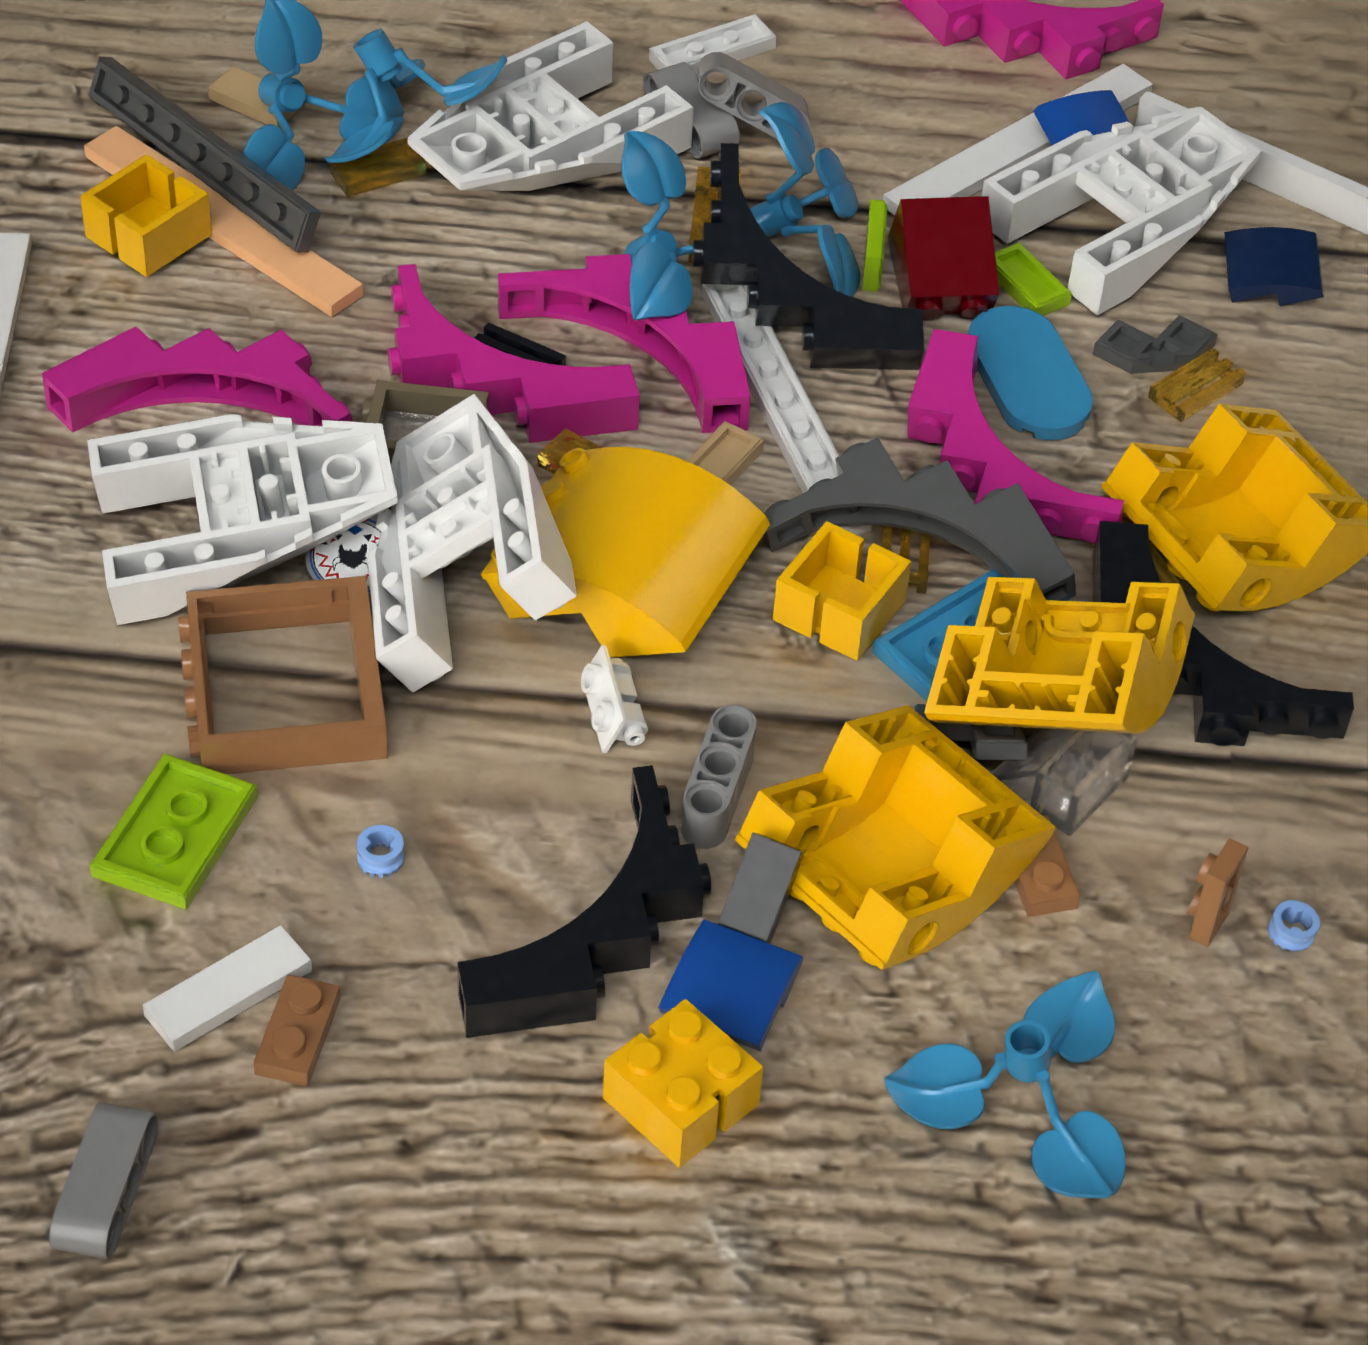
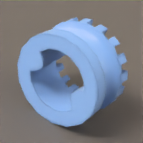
M374 825L366 828L358 836L356 842L358 866L360 869L362 868L365 874L369 872L371 877H375V874H377L379 878H383V874H387L389 877L392 876L393 871L397 873L399 867L403 866L404 841L398 830L387 825ZM376 844H379V847L385 844V848L390 846V853L379 856L371 854V846L374 849Z
M1298 900L1281 902L1275 908L1272 919L1269 922V937L1271 940H1274L1275 945H1280L1281 949H1288L1293 952L1302 951L1313 944L1320 927V919L1316 911L1306 903ZM1287 920L1291 924L1300 922L1306 931L1303 932L1298 927L1289 929L1284 925L1283 921Z

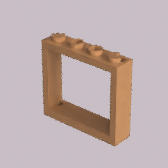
M366 576L186 592L188 616L178 617L180 642H190L191 649L181 650L184 680L194 679V687L184 688L187 718L197 717V725L187 726L190 757L200 756L201 766L224 774L388 759L386 718L378 660L376 659ZM349 622L362 720L214 734L205 635Z

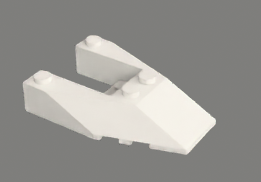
M586 21L508 57L507 63L485 90L465 102L451 105L445 112L439 109L408 137V145L459 190L531 191L621 172L622 155L625 146L624 134L629 131H640L654 135L668 144L676 154L691 148L694 107L666 85L601 117L597 116L578 98L612 83L613 42Z
M1199 106L1152 116L1151 123L1135 127L1129 122L1113 124L1111 132L1096 135L1091 134L1087 130L1077 132L984 180L982 196H989L992 232L1007 244L1092 199L1097 200L1126 223L1074 251L1068 290L1072 293L1073 297L1098 316L1129 299L1201 229L1258 161L1262 150Z
M475 394L397 441L391 468L398 503L393 505L391 510L387 508L378 514L376 527L381 531L378 547L369 551L367 562L376 659L413 693L430 682L440 679L444 674L453 669L442 569L468 556L474 549L494 538L500 586L535 621L549 612L564 606L568 601L577 597L571 559L533 467Z
M229 414L87 440L92 478L102 514L192 497L196 498L201 530L199 533L102 550L106 586L117 625L173 614L187 607L186 592L229 588L313 549L398 503L383 425L380 423L322 420L323 426L292 424L291 418L272 417L273 423L242 421L241 415Z

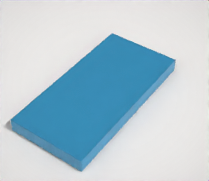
M992 569L876 639L873 643L872 653L927 701L948 625L975 626L988 577L1001 576Z

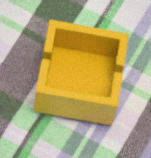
M148 154L140 157L80 195L85 237L112 255L118 252L121 261L145 277L150 276L212 235L209 193L181 175L175 179L173 170Z
M826 521L777 578L773 620L809 638L816 632L820 634L819 643L858 661L905 603L911 560L872 543L868 548L864 582L859 579L864 538Z
M685 998L649 1026V1039L641 1032L604 1060L603 1099L680 1168L716 1140L717 1127L723 1133L726 1132L760 1104L764 1067Z

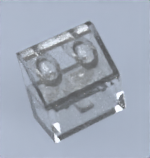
M1037 728L1026 739L1028 743L1027 760H1004L991 774L1042 816L1048 815L1051 823L1057 829L1071 836L1129 777L1138 738L1131 733Z

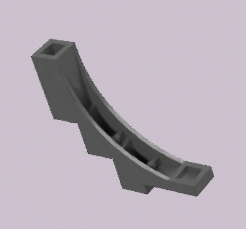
M878 437L867 443H856L847 448L841 456L835 458L838 471L837 477L822 479L813 484L807 492L791 500H781L772 504L764 513L770 522V526L764 533L763 538L771 552L814 531H818L826 521L839 527L860 525L890 526L914 530L952 543L981 559L1001 577L1035 578L1046 600L1066 601L1076 596L1074 571L1019 483L1007 489H995L986 494L981 502L974 504L948 460L936 466L928 465L922 467L910 479L904 481Z

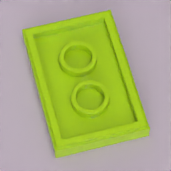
M164 753L91 862V877L187 910L258 798L257 785Z

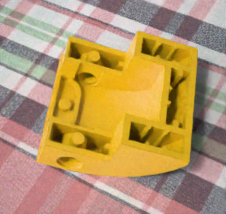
M1219 403L1189 448L1132 442L1108 479L1101 485V488L1111 498L1124 500V517L1131 519L1135 524L1148 525L1150 546L1158 549L1169 560L1167 562L1168 569L1179 578L1187 580L1197 591L1196 599L1211 611H1258L1283 605L1326 585L1368 554V502L1277 410Z
M604 447L588 450L576 448L567 452L560 459L558 470L549 481L541 485V489L571 559L577 597L568 601L561 608L553 610L544 616L582 613L600 645L607 646L610 658L686 652L770 526L766 515L727 482L697 465L672 455L633 447ZM494 548L491 552L492 559L480 575L487 581L510 619L531 617L500 586Z
M988 577L975 626L948 625L924 714L928 720L939 723L1132 734L1144 733L1156 724L1173 696L1185 659L1195 613L1191 610L1180 583L1131 582L1126 603L1046 600L1035 578Z
M906 705L845 722L822 772L760 789L740 832L736 835L735 841L746 850L752 833L756 832L804 851V857L789 894L798 900L804 901L821 916L823 924L828 929L840 933L855 946L860 957L865 962L884 970L932 950L972 923L1019 878L1049 841L1056 826L912 707Z

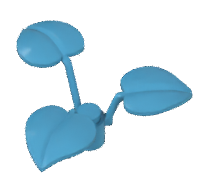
M265 0L264 11L255 35V52L261 65L272 73L262 78L258 92L261 101L270 106L268 112L275 115L281 128L273 124L260 127L249 138L243 155L293 190L303 176L305 157L298 145L290 143L294 137V132L282 111L294 112L306 102L344 113L339 126L340 135L344 140L362 128L374 124L378 117V111L366 76L355 80L349 86L345 97L346 105L306 94L303 84L299 80L292 78V76L299 74L300 64L313 62L319 56L322 47V31L319 22L304 5L296 0ZM377 77L388 117L387 122L395 121L397 125L395 131L387 140L389 141L398 132L403 123L404 110L392 85L387 81L380 82Z
M382 28L368 33L358 40L353 48L367 68L363 73L369 81L378 117L374 124L362 128L347 138L332 156L324 157L327 163H339L361 158L379 148L395 131L397 127L395 121L387 122L388 117L377 77L380 82H389L396 90L419 76L436 92L445 97L443 101L446 106L465 102L485 90L507 63V58L505 55H502L497 63L469 72L457 79L453 85L444 86L423 70L426 65L423 59L411 60L402 48L395 49Z
M779 102L761 109L758 113L773 128L786 157L796 172L776 191L766 195V201L752 206L750 210L768 238L781 232L783 237H788L792 234L818 233L820 248L827 264L834 290L852 297L859 288L861 273L855 254L846 237L841 233L835 234L831 225L797 226L798 220L803 218L802 207L828 195L833 209L839 217L849 218L855 215L858 209L856 192L850 181L846 178V172L841 161L830 148L819 150L816 153L814 163L811 155L815 152V142L802 113L795 106L788 103ZM816 164L819 178L825 188L799 200L793 194L787 196L785 193L804 175L811 173Z
M629 131L624 134L625 146L621 165L626 188L633 198L644 205L654 206L659 203V208L650 222L642 227L644 235L631 241L625 251V254H630L632 262L630 274L632 319L643 320L647 318L672 317L685 311L692 301L693 285L690 274L676 260L679 256L691 254L693 244L677 248L673 235L668 231L657 229L656 226L669 209L668 199H675L684 194L686 188L685 171L678 155L664 141L645 132Z
M1097 971L1087 972L1067 979L1047 990L1033 1001L1028 1007L1023 1021L1013 1024L1007 1030L1005 1035V1052L995 1055V1063L984 1078H981L982 1066L977 1056L968 1049L956 1044H939L926 1048L915 1054L897 1071L885 1077L887 1091L905 1113L927 1126L949 1130L967 1126L981 1117L985 1106L981 1090L992 1087L1003 1069H1007L1015 1079L1022 1082L1031 1083L1037 1081L1043 1094L1050 1122L1055 1130L1044 1132L1034 1142L1032 1166L1038 1179L1053 1192L1078 1198H1109L1119 1191L1123 1183L1126 1168L1125 1152L1116 1129L1104 1117L1091 1111L1078 1112L1064 1124L1058 1112L1048 1073L1051 1059L1055 1057L1057 1052L1067 1061L1082 1063L1101 1056L1112 1044L1115 1034L1114 1014L1104 992L1101 977Z

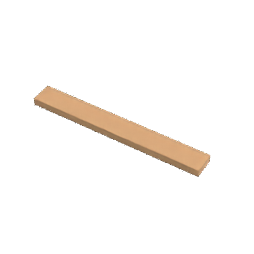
M118 126L111 128L84 145L85 157L112 175L145 154H148L173 170L175 179L181 175L209 193L212 235L209 238L331 318L363 296V284L311 250L304 253L295 252L196 176Z

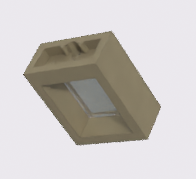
M377 380L373 399L365 398L362 422L380 423L383 425L391 464L398 440L471 395L475 394L489 411V392Z

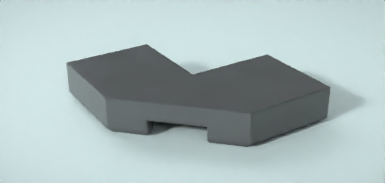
M1180 315L1157 338L1117 320L1095 342L1093 355L1130 374L1193 370L1215 346L1218 334Z
M926 704L914 706L916 712L950 740L969 741L975 760H1027L1028 743L1022 727L939 723L927 719L924 714Z

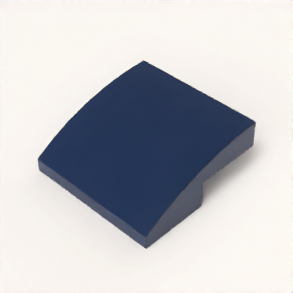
M1259 227L1224 232L1228 287L1232 303L1272 294L1277 295L1280 306L1324 297L1318 239L1315 232L1282 227Z

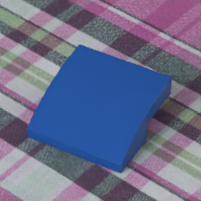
M1112 90L1091 91L1065 96L1038 105L1033 111L1051 145L1080 131L1087 130L1091 134L1096 135L1111 132L1113 124L1129 122Z
M703 919L687 946L658 1008L660 1013L666 1014L686 998L732 1040L761 1052L779 1007L783 1008L804 960L803 956Z

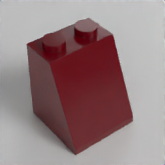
M989 196L900 199L888 234V245L902 308L923 309L924 320L936 319L943 314H961L966 318H975L980 313L988 312V309L994 308L1000 294Z

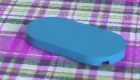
M1017 306L995 307L988 309V312H982L976 316L970 324L968 334L978 336L977 370L1004 420L1015 430L1021 433L1023 429L1034 432L1033 437L1042 440L1065 439L1083 429L1084 423L1089 419L1093 404L1092 393L1052 323L1035 311Z

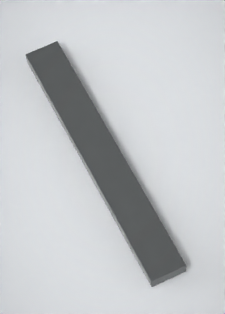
M99 56L89 91V96L295 252H309L321 215L318 209L115 59Z

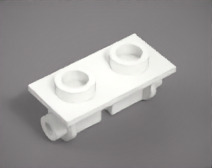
M601 645L591 663L585 666L581 676V688L587 696L592 714V727L597 732L602 753H607L615 740L625 741L629 746L640 745L644 742L645 735L648 732L641 706L634 703L638 696L630 666L620 658L610 659L606 645Z

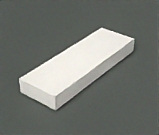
M754 14L649 48V61L657 70L686 62L698 74L700 60L711 52H721L736 60H741L775 49L777 37Z
M280 925L143 1004L144 1016L170 1048L176 1052L281 990L287 975L303 977L312 972V962Z

